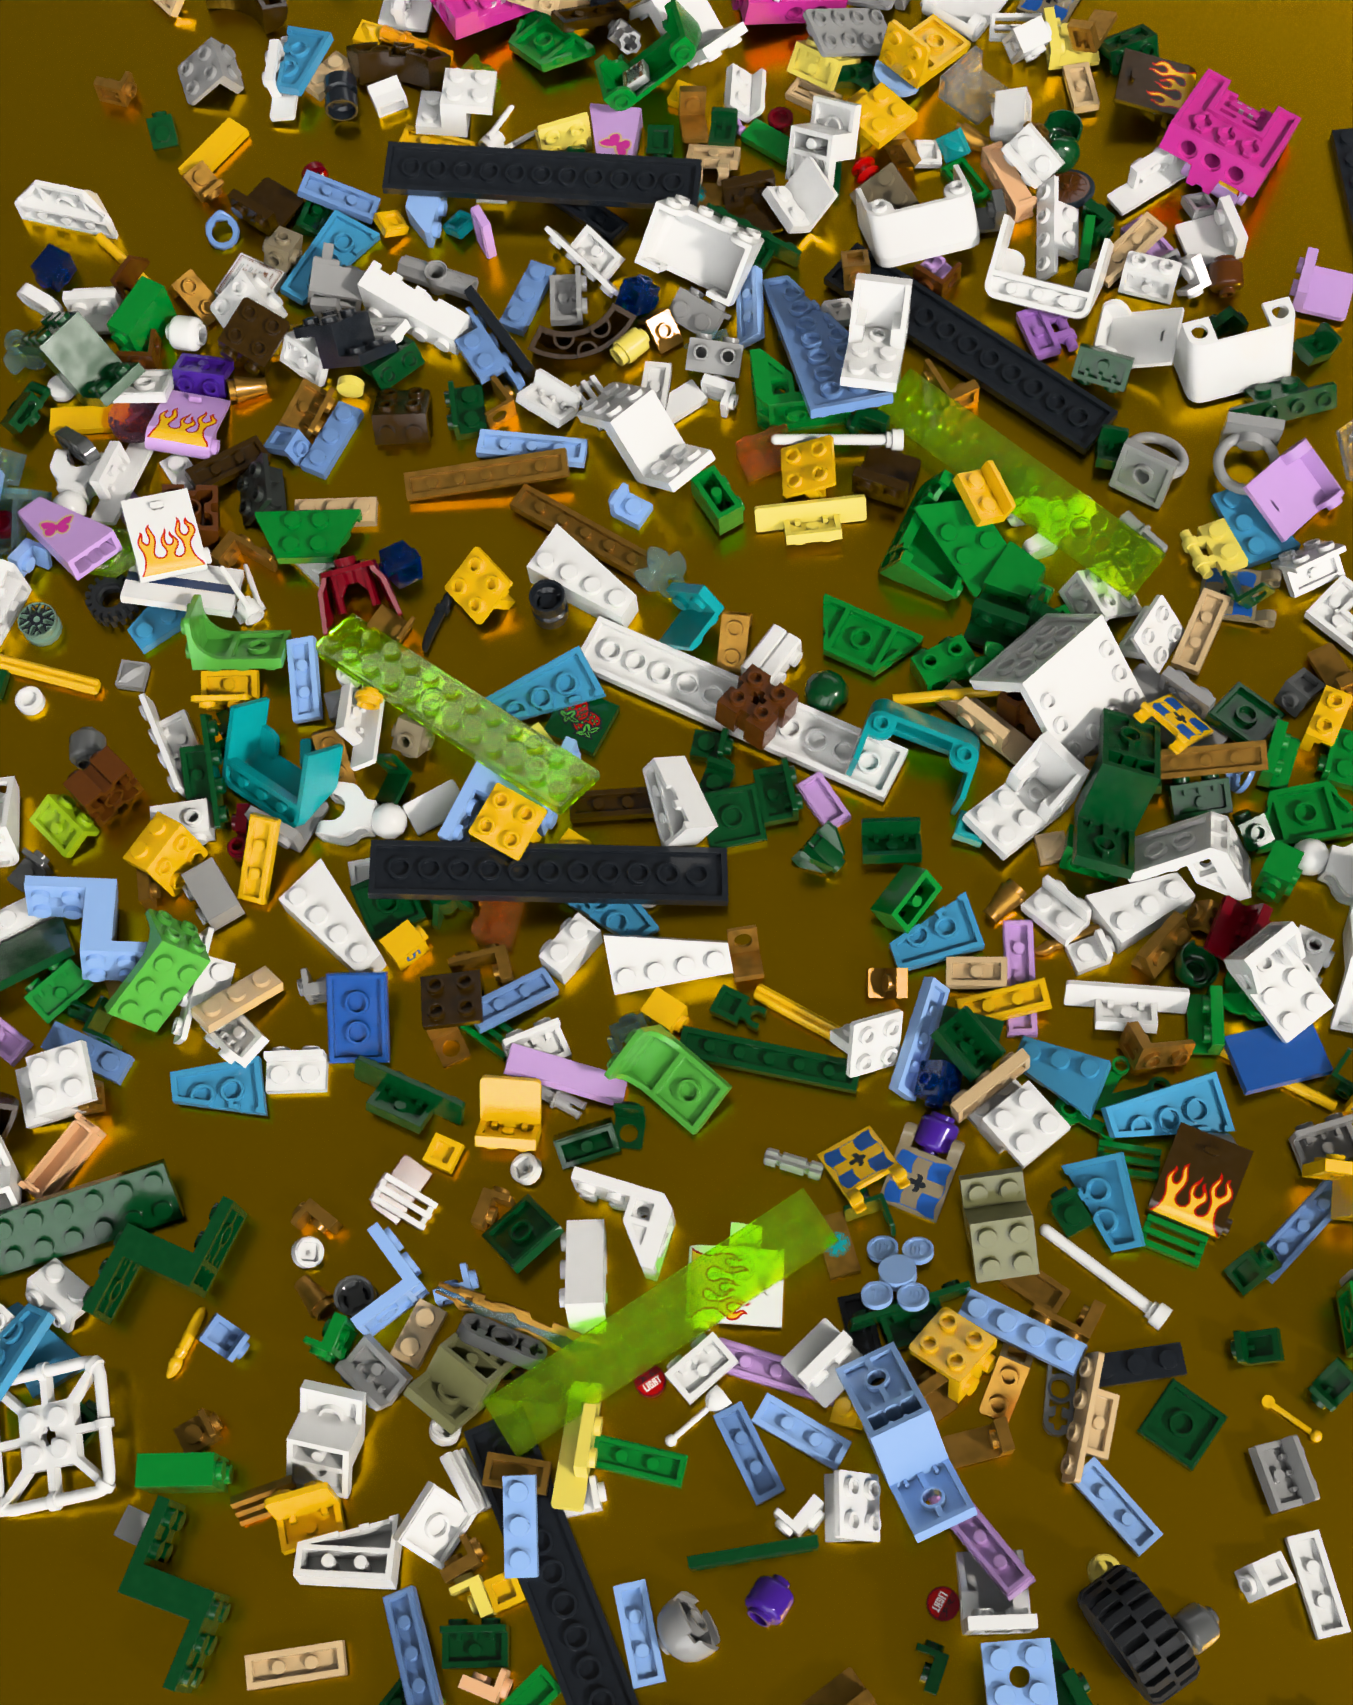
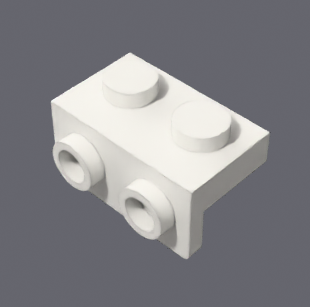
M539 368L535 372L534 382L517 393L515 402L544 419L550 425L559 428L577 416L582 394Z
M244 1014L210 1034L199 1025L207 1033L203 1038L215 1049L220 1047L221 1050L218 1054L231 1065L236 1061L246 1068L269 1042Z
M550 1017L543 1018L535 1022L533 1028L525 1031L522 1029L513 1030L506 1034V1039L502 1040V1049L506 1058L512 1043L562 1058H572L571 1050L560 1028L561 1022L559 1018L552 1020Z
M55 1257L27 1278L25 1296L29 1304L43 1309L55 1317L52 1323L55 1327H61L66 1333H70L74 1329L75 1320L85 1313L82 1310L84 1305L83 1297L90 1287Z
M813 1494L793 1520L777 1507L773 1512L776 1519L775 1527L788 1539H791L793 1535L796 1538L802 1537L808 1529L814 1532L825 1519V1513L823 1512L824 1502Z

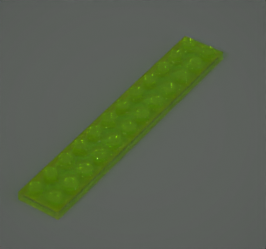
M911 368L902 377L901 382L898 383L896 392H893V403L882 405L878 408L890 415V424L896 429H903L907 437L957 474L979 470L986 461L993 460L1016 504L1011 514L1127 600L1134 596L1166 556L1165 552Z
M353 613L333 628L328 635L316 642V650L320 658L364 687L378 689L379 693L384 696L385 701L558 815L564 813L600 780L598 770L377 628L366 627L367 622Z
M802 1188L485 1399L483 1403L516 1457H520L581 1416L584 1403L599 1404L839 1243V1240L809 1195Z

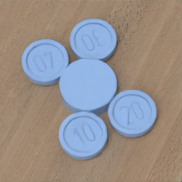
M886 1235L872 1238L867 1244V1254L872 1261L880 1263L878 1267L879 1281L869 1282L862 1288V1303L869 1309H884L892 1303L893 1291L897 1292V1302L902 1309L910 1312L924 1309L929 1303V1291L924 1285L915 1283L917 1280L916 1265L926 1264L933 1258L934 1247L930 1240L924 1237L908 1239L902 1246L903 1255L898 1254V1243L894 1238Z

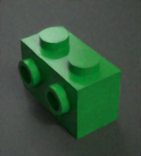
M715 465L699 472L690 479L693 497L719 535L744 523V503L738 495L736 496L733 493L729 481L725 475L720 474Z
M961 633L955 637H945L938 645L930 649L923 648L918 650L911 657L910 671L922 691L943 690L952 680L959 682L970 677L964 664L976 656Z
M1276 840L1251 891L1264 901H1274L1278 904L1283 895L1289 897L1303 871L1297 867L1304 852Z
M904 864L870 910L886 928L908 934L943 888L927 869Z

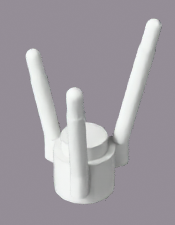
M509 105L491 130L478 143L480 147L504 148L505 146H510V148H514L535 136L534 133L537 130H533L504 146L506 139L499 129L514 109V105Z
M244 564L243 569L253 598L244 596L230 573L221 565L219 567L220 571L239 598L236 603L237 610L234 609L233 616L239 624L245 622L246 625H253L259 622L265 614L264 610L266 607L260 599L248 564Z

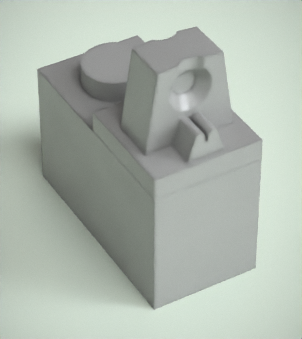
M324 242L322 257H313L308 302L310 303L313 296L332 297L338 299L341 308L355 307L356 311H361L362 298L357 284L366 271L360 270L356 266H340L339 260L332 259L334 244Z

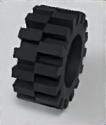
M106 573L103 574L104 579L101 581L98 577L95 578L96 585L94 586L90 583L88 586L90 592H85V597L87 598L85 603L95 620L99 624L102 622L106 627H109L111 623L113 628L118 627V622H121L122 625L127 624L125 621L127 617L132 621L134 619L132 612L138 613L139 611L137 604L122 603L120 601L113 607L103 606V601L107 596L113 593L121 594L126 577L122 574L119 577L117 573H112L110 578Z

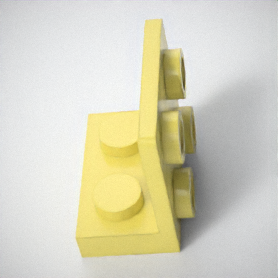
M1054 7L1044 8L1042 18L1049 23L1052 30V40L1045 46L1047 49L1045 55L1048 70L1063 69L1065 65L1089 62L1090 66L1099 65V52L1090 53L1073 50L1067 28L1068 23L1061 24L1060 17L1056 18Z
M807 37V40L796 41L787 72L830 92L835 89L842 66L859 64L862 58L859 56L823 57L819 53L814 39Z
M587 112L537 126L538 132L534 133L539 150L565 151L569 146H582L585 148V152L593 149Z

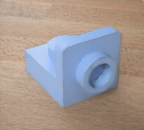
M624 482L618 489L612 491L608 499L611 516L637 530H640L653 511V504L630 493L628 484Z
M25 538L7 557L9 562L17 566L23 577L30 573L35 565L47 570L52 567L51 554L41 543Z
M466 1262L459 1264L463 1282L458 1283V1280L444 1282L453 1287L462 1286L472 1290L479 1288L475 1269L470 1270ZM440 1287V1289L445 1290V1291H447V1292L453 1294L454 1296L457 1295V1297L460 1298L461 1300H463V1301H468L467 1299L463 1298L461 1295L456 1294V1293H453V1292H450V1291H448V1290H446V1289ZM433 1289L435 1302L440 1308L454 1304L452 1300L435 1293L436 1289Z

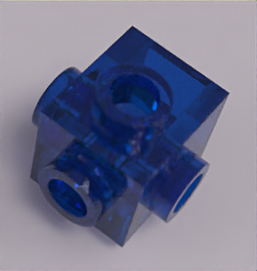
M642 274L625 278L620 286L615 304L636 316L649 313L658 304L660 287L653 284V280L650 277Z
M400 540L379 550L380 563L378 566L380 570L399 589L423 578L421 556L415 548H411L405 541Z
M921 1060L914 1096L924 1100V1105L933 1109H942L943 1106H950L952 1098L960 1091L963 1073L946 1060Z

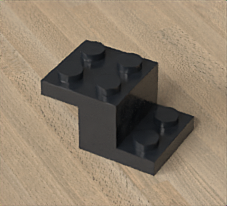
M355 307L342 309L340 313H337V309L321 312L322 317L312 316L302 320V325L293 328L296 339L315 337L323 369L363 366L398 351L395 340L384 341L383 337H374L368 310L356 311Z

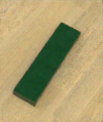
M818 1535L687 1556L688 1567L690 1571L694 1572L814 1552L819 1549Z

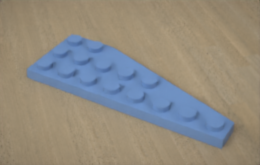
M788 275L763 280L764 295L811 419L893 403V392L840 386L849 332L828 312L823 313L820 310V305L815 300L810 301L805 296V291Z

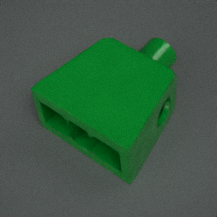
M1009 541L984 580L982 592L1025 606L1029 597L1032 594L1036 595L1041 586L1046 587L1044 603L1047 604L1055 588L1043 583L1046 571L1045 565L1018 545Z

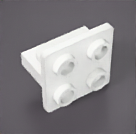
M383 0L378 24L388 25L396 30L425 33L428 30L433 5L430 0Z
M114 286L76 288L72 291H63L62 301L68 312L78 311L98 335L111 334L106 324L123 302Z
M1319 538L1305 542L1303 544L1304 547L1297 551L1289 550L1281 553L1278 556L1279 559L1271 562L1272 569L1282 570L1290 597L1296 598L1339 578L1342 574L1345 575L1339 554L1347 551L1345 545L1334 543V541H1321Z
M1157 594L1150 606L1142 608L1118 646L1124 657L1142 659L1147 666L1159 673L1181 640L1185 629L1164 596Z
M894 1009L845 1024L843 1027L830 1030V1042L848 1054L847 1076L853 1078L896 1065L900 1052L903 1011Z
M824 1318L781 1360V1364L823 1408H827L845 1390L835 1369L863 1355L852 1345L853 1339L844 1330L840 1332L827 1318Z
M842 1469L834 1470L832 1474H824L825 1542H880L881 1519L879 1497L881 1489L878 1475Z

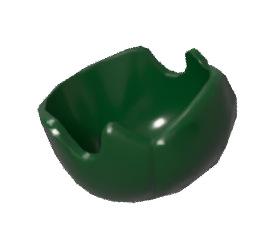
M1065 109L1050 112L1043 124L1049 131L1048 136L1051 141L1065 135L1073 137L1078 143L1083 130L1081 118L1073 111Z
M1064 135L1056 138L1050 144L1065 161V164L1055 174H1063L1070 171L1080 157V146L1073 137Z
M832 670L817 671L805 683L804 698L808 705L824 713L836 712L842 704L848 702L849 687L840 674Z
M1195 940L1184 944L1177 951L1173 961L1174 973L1178 980L1193 988L1203 989L1210 986L1216 981L1220 971L1218 959L1206 951L1203 946L1196 945Z

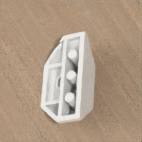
M35 179L14 202L21 218L24 220L93 235L102 232L107 238L118 239L119 234L98 194L93 191Z

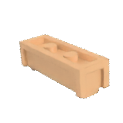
M998 141L982 147L980 165L993 188L1003 190L1007 212L1015 223L1034 216L1033 208L1037 206L1038 199L1036 196L1031 195L1016 167H1012L1005 161L1004 153L1001 151L1004 144L1002 141Z
M79 1112L74 1115L75 1120L28 1177L17 1184L35 1199L60 1192L106 1137L107 1134L87 1120Z

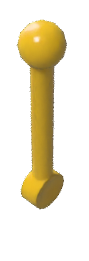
M1265 1395L1262 1398L1261 1404L1264 1408H1272L1309 1434L1312 1441L1319 1442L1322 1440V1432L1320 1430L1311 1429L1277 1405L1271 1395Z

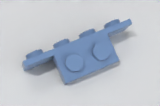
M468 306L465 310L466 314L470 316L473 330L454 340L456 347L481 385L490 381L491 376L496 375L498 377L503 374L517 395L526 386L524 379L518 371L514 373L512 370V362L507 353H501L498 349L500 346L495 335L492 332L490 334L487 333L485 330L487 326L479 313L475 315L471 307Z

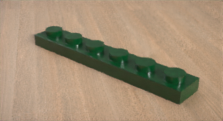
M683 1026L680 1042L707 1064L852 1094L857 1092L860 1076L850 1078L846 1075L847 1059Z

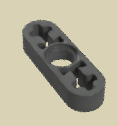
M64 426L54 433L63 449H69L70 455L88 466L101 458L98 450L87 437L68 426Z
M475 1313L464 1315L457 1328V1335L464 1343L527 1370L539 1369L548 1353L546 1346L541 1341ZM495 1338H501L505 1340L506 1342H508L509 1346L500 1344L496 1341Z
M1047 1364L1042 1426L1048 1435L1062 1437L1067 1434L1069 1424L1073 1421V1398L1075 1395L1077 1371L1071 1377L1064 1373L1052 1374V1369L1055 1371L1059 1369ZM1062 1380L1067 1383L1069 1394L1066 1397L1058 1398L1052 1394L1051 1384L1054 1381ZM1049 1401L1057 1405L1068 1404V1409L1065 1407L1061 1408L1060 1417L1066 1421V1425H1062L1059 1430H1055L1054 1424L1048 1421L1049 1418L1055 1416L1056 1406L1049 1407Z

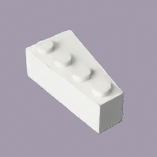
M373 260L357 284L364 308L368 310L369 318H406L411 326L406 333L412 335L420 342L426 341L435 345L443 352L449 351L458 355L460 351L456 347L454 340L473 330L470 316L440 298L434 301L431 295L426 292L427 290L418 285L413 289L402 281L403 277L395 272L392 275L387 274L381 270L382 264Z
M558 524L555 525L526 566L531 583L535 584L545 579L557 581L564 588L568 603L596 618L601 616L627 628L639 611L636 594Z
M321 858L278 898L285 911L350 972L382 971L387 966L381 953Z
M603 934L614 995L733 973L727 941Z

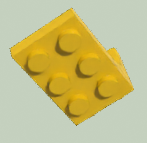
M934 14L911 30H908L897 20L893 19L888 23L878 60L918 89L970 50L971 42Z

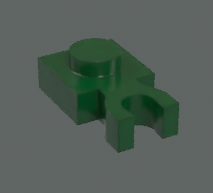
M723 984L709 1009V1013L737 1026L739 1020H742L749 1029L757 1032L759 1023L752 1021L751 1017L759 1014L765 1018L767 1009L758 1005H748L750 1002L749 996Z

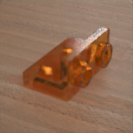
M786 424L771 426L763 432L755 435H746L735 442L736 457L748 482L781 471V449L791 445H774L771 442V436L774 434H789Z
M479 901V907H481L479 917H474L471 926V934H474L477 945L505 944L507 951L512 952L525 902Z

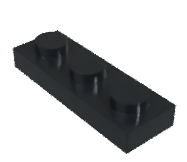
M1181 1342L1105 1353L1099 1389L1186 1376L1187 1370Z

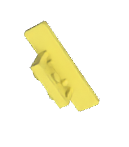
M864 494L754 507L756 531L784 530L786 545H803L811 542H831L842 539L841 523L865 521L867 519L866 497Z
M572 1382L551 1506L554 1509L576 1512L584 1510L590 1468H595L597 1463L598 1448H594L596 1436H601L603 1417L599 1416L603 1396V1386L601 1384Z

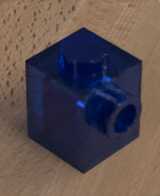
M50 243L30 266L36 276L35 280L40 286L45 289L51 288L57 292H60L64 285L70 282L73 274L77 271L70 254Z

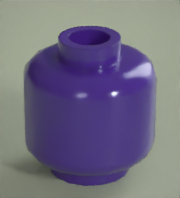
M933 1110L931 1115H922L914 1138L915 1143L922 1146L921 1150L938 1156L939 1153L948 1155L951 1144L957 1139L959 1134V1128L954 1124L955 1119Z
M773 1574L772 1577L760 1576L745 1598V1605L748 1608L747 1615L763 1627L768 1628L770 1625H779L794 1603V1596L789 1589L790 1583L777 1574Z

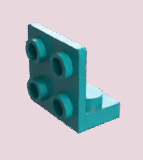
M672 582L666 591L673 598V604L682 611L659 642L674 649L693 651L702 643L703 636L709 628L716 624L719 615L725 607L705 585Z

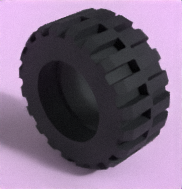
M1115 1565L1079 1592L1077 1598L1078 1605L1091 1629L1095 1632L1099 1641L1121 1672L1151 1705H1162L1198 1677L1200 1672L1199 1662L1194 1656L1192 1648L1185 1640L1184 1635L1157 1597L1153 1595L1148 1586L1128 1566Z

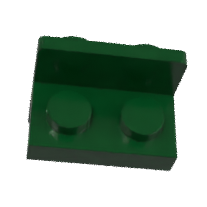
M982 592L980 597L974 600L970 621L963 636L968 644L984 649L986 641L998 642L1004 648H1007L1029 629L1030 616L1026 615L1023 605Z

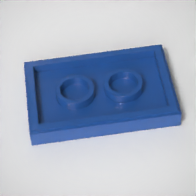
M388 971L326 973L329 1063H355L358 1055L373 1059L378 1063L390 1062Z
M1313 1023L1288 1043H1283L1270 1025L1225 1036L1224 1048L1244 1095L1330 1075L1333 1072V1067Z

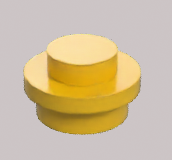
M363 687L362 690L355 692L356 705L366 710H377L380 707V703H383L384 696L374 687Z

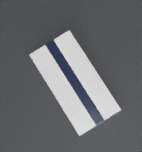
M134 556L120 594L122 603L186 611L187 604L191 603L194 594H200L205 614L229 618L233 616L238 597L220 571V566L207 565L208 570L140 583ZM225 567L241 589L244 570Z

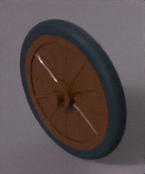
M1071 169L1063 174L1052 175L1059 177L1058 201L1079 208L1093 197L1095 184L1093 179L1085 172Z

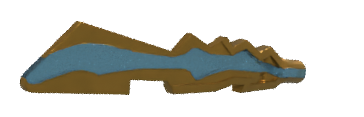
M442 1281L439 1282L435 1293L452 1300L459 1310L481 1315L519 1332L526 1331L569 1360L601 1347V1343L598 1340L556 1322H553L552 1327L531 1319L530 1311L505 1302L489 1300L485 1298L486 1294L462 1286L453 1287Z

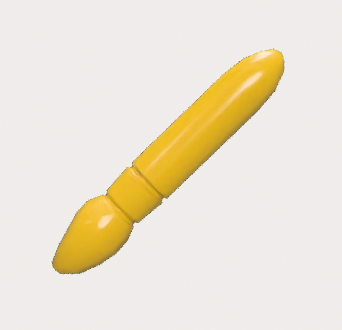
M204 1306L199 1307L192 1315L175 1349L174 1356L169 1359L166 1372L168 1379L174 1377L183 1365V1359L187 1355L205 1318L206 1310Z

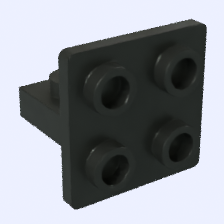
M261 453L250 464L248 469L239 476L237 481V490L240 491L241 501L239 512L242 515L243 525L250 526L256 519L255 512L287 511L283 470L270 467L268 454Z

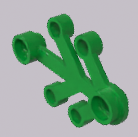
M1117 1056L1111 1063V1071L1108 1074L1094 1111H1101L1102 1107L1154 1091L1155 1084H1162L1164 1087L1171 1084L1166 1078L1157 1076L1150 1079L1145 1086L1113 1093L1121 1077L1125 1076L1130 1069L1128 1059L1124 1056ZM1123 1062L1126 1069L1123 1071L1118 1070L1115 1067V1063ZM1059 1098L1057 1099L1054 1108L1070 1126L1080 1123L1099 1134L1102 1140H1115V1138H1110V1136H1106L1103 1133V1128L1106 1127L1105 1122L1102 1123L1093 1116L1089 1120L1076 1108L1073 1114H1068L1064 1110V1106L1068 1104Z

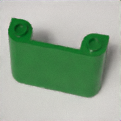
M671 0L664 5L667 20L662 21V25L667 32L630 62L622 54L618 56L617 60H609L603 54L594 61L603 100L614 110L624 111L629 109L694 58L702 38L701 28L698 22L677 0ZM644 59L649 66L650 81L633 92L629 87L623 85L622 73Z
M946 469L927 480L916 492L878 569L880 574L892 581L943 601L955 600L963 590L962 578L956 574L913 509L918 505L962 500L953 482L955 475Z

